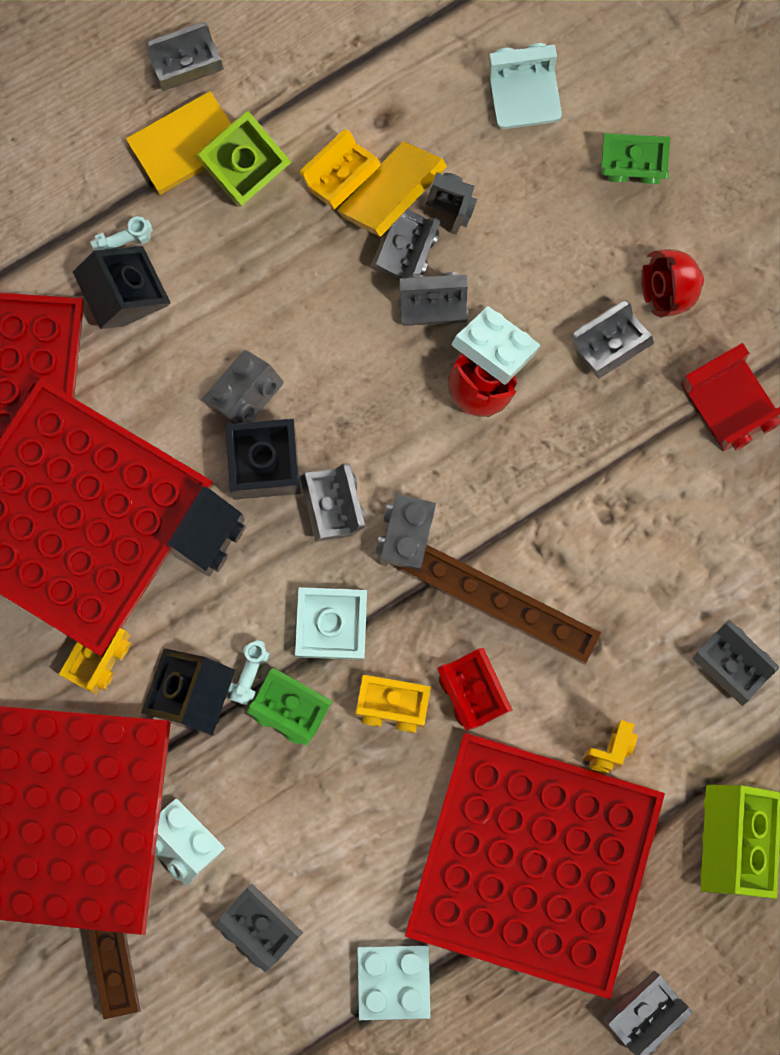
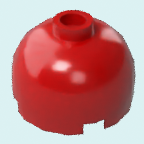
M676 249L656 250L649 253L647 257L652 258L648 265H643L641 285L646 303L652 300L653 306L656 309L651 312L663 318L690 310L697 303L704 285V276L696 261L689 254Z
M463 353L458 357L448 377V388L451 398L459 409L468 415L490 417L501 412L516 393L514 390L517 385L515 376L504 385Z

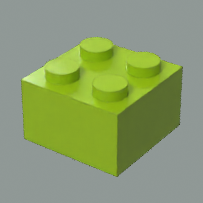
M249 111L240 115L194 156L237 207L243 206L292 163Z

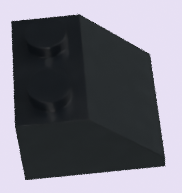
M143 246L95 250L73 271L76 281L100 329L126 326L167 307L171 303Z
M203 486L167 545L176 558L210 577L214 570L219 572L226 562L228 554L225 551L230 543H237L246 528V525L243 524L245 521L244 516L211 489Z
M164 648L141 713L159 720H168L171 724L213 736L235 669L204 656Z

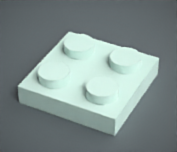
M489 306L458 333L451 344L504 385L527 364L541 346L530 335L521 331Z
M298 587L295 657L364 660L367 590Z
M429 946L358 947L359 1020L431 1019Z

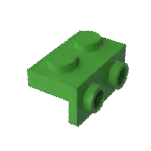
M604 133L600 173L608 175V181L627 182L628 177H641L640 183L660 184L661 179H669L668 161L671 137Z
M272 668L256 699L249 705L247 713L254 716L253 718L257 723L265 727H273L284 733L283 735L287 740L295 744L308 745L316 736L333 701Z

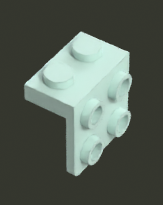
M536 43L525 49L501 48L495 53H490L488 72L496 122L500 129L555 123L561 120L562 111L555 75L557 60L555 44L546 46L543 43Z

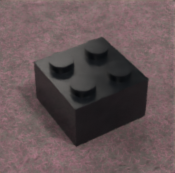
M294 418L225 424L230 492L234 500L301 494Z

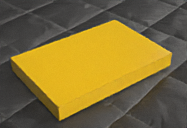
M209 91L126 138V141L159 195H162L206 170L194 156L226 129L231 122L212 92Z
M402 141L381 163V166L360 185L337 211L342 218L381 237L432 184L436 173L441 174L447 165L441 157Z

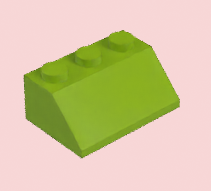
M706 785L700 892L777 899L780 851V792L742 785Z

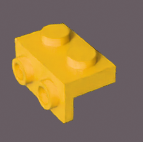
M344 129L300 170V175L309 191L335 210L381 164L375 155L356 143L350 131Z
M119 628L103 658L77 642L58 675L97 696L100 689L105 691L114 676V672L111 669L116 660H122L131 646V642L128 641L131 635L126 630Z
M363 675L355 716L362 718L361 724L382 727V722L396 724V730L416 733L417 728L424 729L431 686Z
M620 720L613 728L606 752L590 747L584 753L582 759L590 762L588 768L609 774V771H612V769L617 770L621 767L625 757L628 758L629 754H633L638 734L632 733L635 724Z

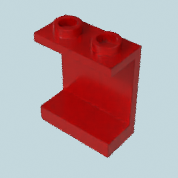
M743 343L685 375L681 383L682 388L723 452L731 447L737 451L753 440L751 438L753 434L760 430L766 434L780 425V407L775 408L746 363L750 353Z

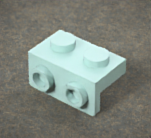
M176 798L160 812L155 856L157 855L167 866L169 873L176 880L182 881L186 886H189L196 876L223 852L225 847Z

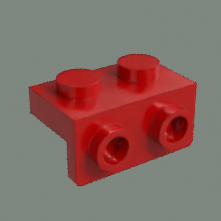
M479 648L452 663L437 667L440 675V686L450 696L454 705V716L466 731L479 728L513 711L484 648Z

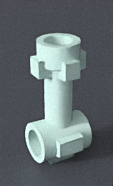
M136 216L130 219L127 229L105 238L103 233H100L90 243L94 251L115 249L133 240L138 244H145L149 242L153 229L149 220Z
M259 640L244 646L242 653L247 658L238 684L231 683L228 690L230 692L229 700L248 706L250 700L254 699L256 694L255 691L251 690V686L258 667L264 662H268L270 654L265 649V643Z

